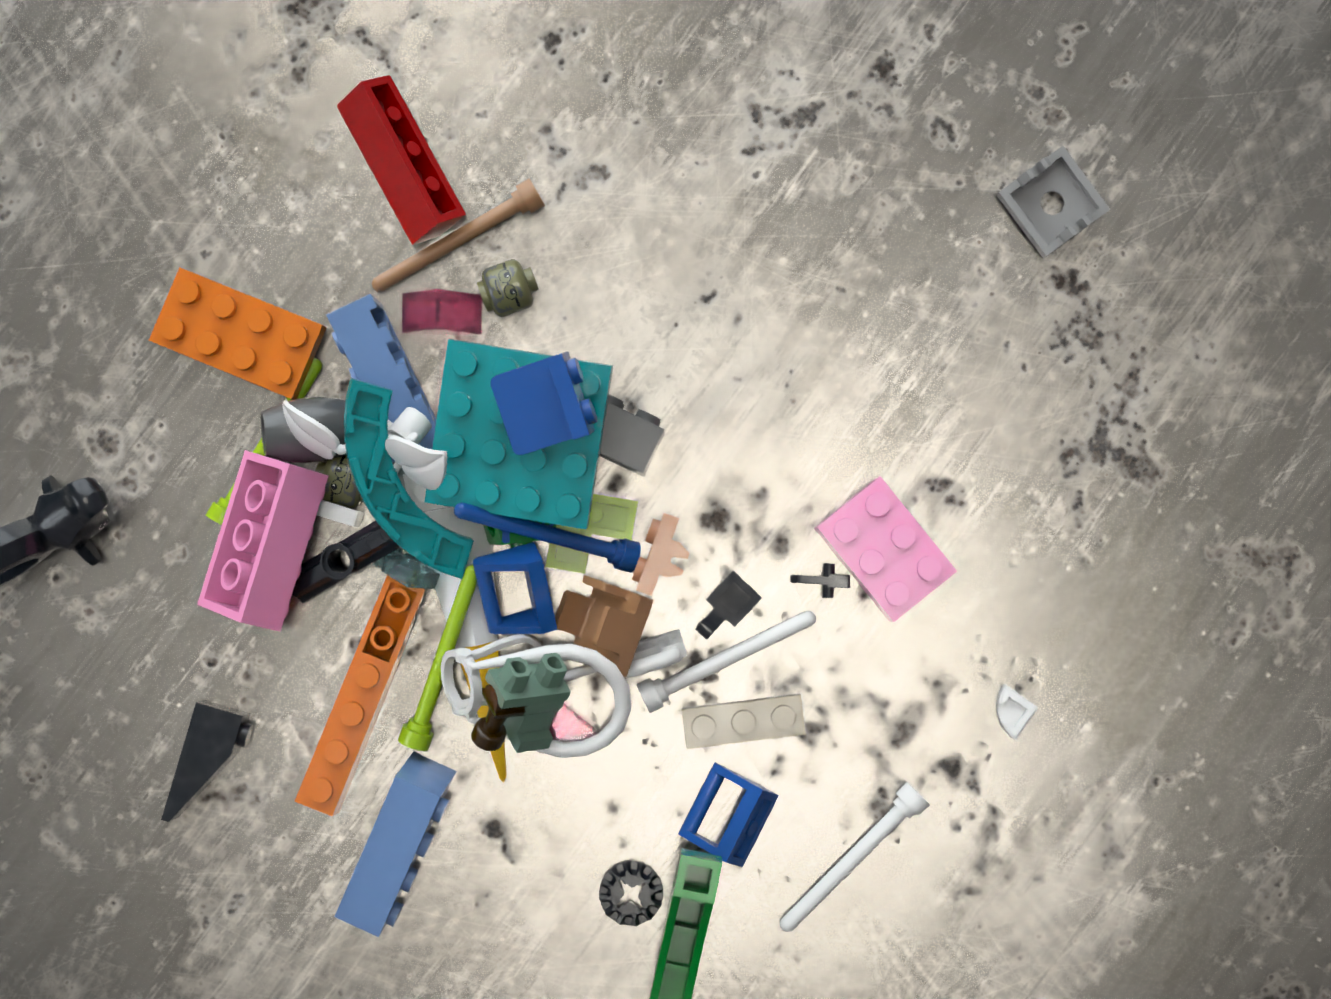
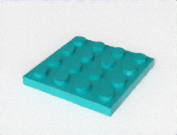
M448 339L432 450L447 451V470L442 484L436 490L426 489L424 502L455 507L456 504L463 502L483 508L491 514L587 529L613 365L578 360L584 382L579 383L584 399L590 398L597 416V422L593 423L595 429L593 433L525 455H517L514 453L490 385L491 379L495 375L553 355Z

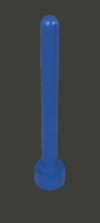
M463 502L456 504L454 507V514L459 519L607 558L608 563L613 564L614 569L633 572L640 557L641 546L637 541L624 538V540H613L610 543L526 519L491 514L483 508Z

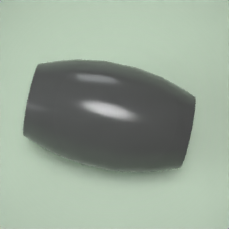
M312 397L288 401L293 407L332 431L339 439L340 444H345V400ZM283 403L261 411V435L266 457L300 463L329 460L311 452L295 438L287 425L282 407ZM336 453V455L333 458L342 457L347 454L345 453L343 455H339Z

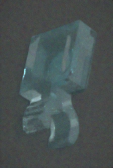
M401 547L372 564L377 568H381V572L408 588L435 589L440 576L439 573L428 568L411 554L405 553L403 556Z

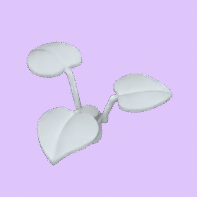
M287 399L283 401L282 407L287 425L295 438L304 447L326 459H333L336 453L339 455L346 453L345 444H340L339 439L332 431L288 403ZM407 407L394 423L388 420V438L385 441V448L390 457L395 460L393 466L397 474L402 467L404 473L412 481L426 489L436 490L442 484L446 475L447 451L432 450L418 445L431 430L432 426L424 414L415 408Z

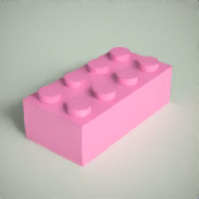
M245 450L197 605L240 623L281 632L284 619L289 612V602L296 580L301 573V564L306 547L313 534V525L319 505L325 495V486L329 475Z

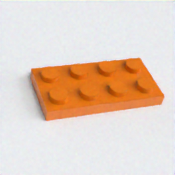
M179 267L149 341L295 400L298 398L327 327Z

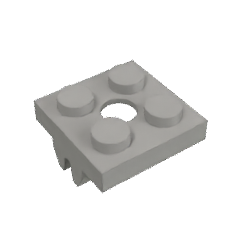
M1064 146L1040 160L1031 169L1026 170L997 194V197L1043 259L1111 210ZM1056 192L1062 197L1064 206L1060 213L1050 215L1043 211L1041 198L1044 194Z

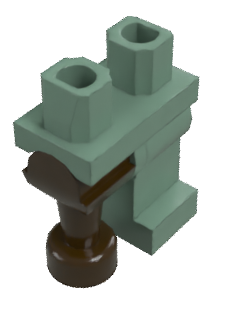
M558 653L544 654L540 663L528 664L527 660L521 657L507 658L503 667L488 669L485 679L489 685L482 688V695L489 710L486 717L480 718L475 723L471 732V739L477 747L486 751H496L501 748L507 734L516 753L549 749L553 740L549 727L556 711L561 710L564 701L568 700L571 693L564 680L567 667Z

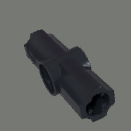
M374 521L344 540L327 546L323 552L301 564V573L296 580L292 595L297 597L302 603H306L347 578L362 573L368 566L399 549L400 546ZM342 550L349 556L350 565L348 568L341 562L340 555Z

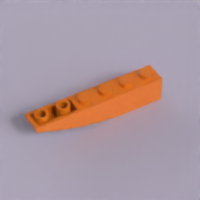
M387 574L295 802L329 816H334L340 812L387 696L426 589Z

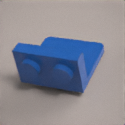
M568 351L495 375L491 379L490 385L515 454L525 455L570 439L575 440L590 435L595 431L593 423L597 422V416L590 398L584 399L579 384L584 382L583 374L576 358L571 359Z

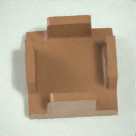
M584 575L582 583L592 586V593L587 597L569 590L564 592L555 616L557 629L575 635L573 644L598 651L617 665L623 677H627L654 600Z

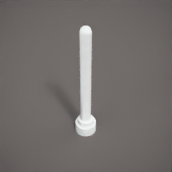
M805 611L663 681L660 678L654 681L649 678L636 686L651 714L664 707L663 703L670 700L669 695L814 625L816 616L811 611Z
M908 782L896 792L898 797L893 801L895 806L781 919L780 927L783 931H793L906 817L911 819L915 814L919 816L930 805Z

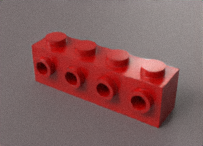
M390 75L361 81L336 105L412 245L441 236L466 215Z

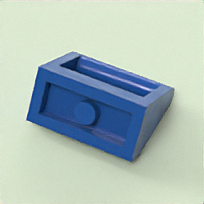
M534 542L477 557L473 560L489 633L544 634L558 630L543 560ZM524 571L532 609L502 617L492 572Z
M714 762L678 834L710 854L721 856L722 861L725 863L743 867L779 795ZM724 778L746 789V792L718 845L697 834V831Z

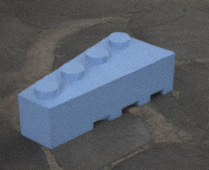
M369 294L326 314L334 330L332 332L333 339L341 354H346L352 366L349 368L351 377L389 388L393 391L388 413V420L392 423L407 407L415 408L424 414L430 421L432 428L418 445L432 449L436 417L383 305L372 294Z
M413 751L393 780L334 916L335 918L377 937L380 936L386 924L392 927L395 925L404 905L397 901L402 890L409 892L419 870L413 868L417 857L421 856L424 858L434 837L429 831L433 822L439 823L450 801L445 796L457 771Z

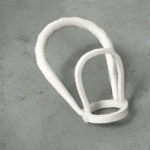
M516 634L472 651L468 648L448 650L442 657L441 680L446 697L452 706V712L457 716L465 715L468 722L474 725L480 719L476 717L481 706H488L482 695V681L479 669L503 667L507 658L515 657L527 660L528 664L540 663L544 654L558 653L563 661L571 660L586 664L602 674L614 693L615 708L610 722L598 734L582 741L560 742L552 740L549 749L535 750L559 758L584 757L608 747L625 729L632 706L629 685L617 665L598 651L575 644L542 646L538 639L529 634ZM521 643L533 645V649L478 662L474 661L512 645ZM454 659L464 666L468 675L470 698L464 700L460 698L454 683Z

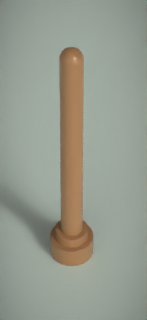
M530 178L516 185L517 190L511 193L512 198L375 277L372 281L373 289L377 292H383L520 211L524 214L529 210L532 214L544 207L545 204Z

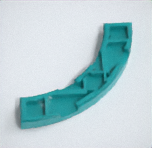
M350 378L345 400L344 442L350 471L364 504L381 528L406 552L425 565L462 579L474 540L443 527L426 515L415 504L403 487L391 457L385 448V441L388 438L389 405L393 391L389 388Z

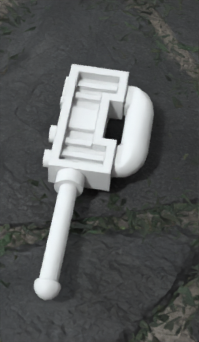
M680 629L639 641L627 677L624 678L643 675L674 665L681 661L682 657L687 656ZM589 665L567 671L564 680L567 682L596 673L597 671Z

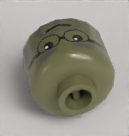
M515 259L486 268L482 273V281L477 282L487 312L493 310L499 317H505L531 307L533 304L532 292L539 290L531 267L523 269L520 262Z
M347 455L329 459L326 463L321 461L318 463L315 472L329 475L323 500L350 509L357 508L363 500L354 483Z

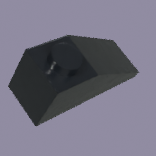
M207 700L196 702L161 820L170 822L178 818L240 752V748L247 747L253 730V725L248 723L251 713Z

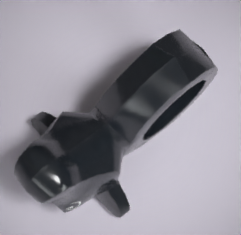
M50 475L42 480L43 495L38 497L34 514L0 527V587L35 567L55 549L74 550L92 566L101 561L102 558L91 538L110 522L106 511L109 500L104 489L95 478H81L60 487L56 479Z

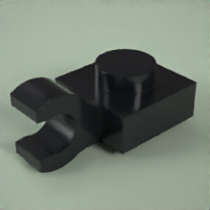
M733 570L705 600L714 609L697 625L695 630L706 640L725 620L733 627H736L762 597Z

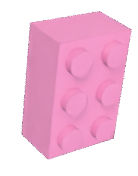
M881 476L874 479L814 528L890 622L898 620L957 572Z

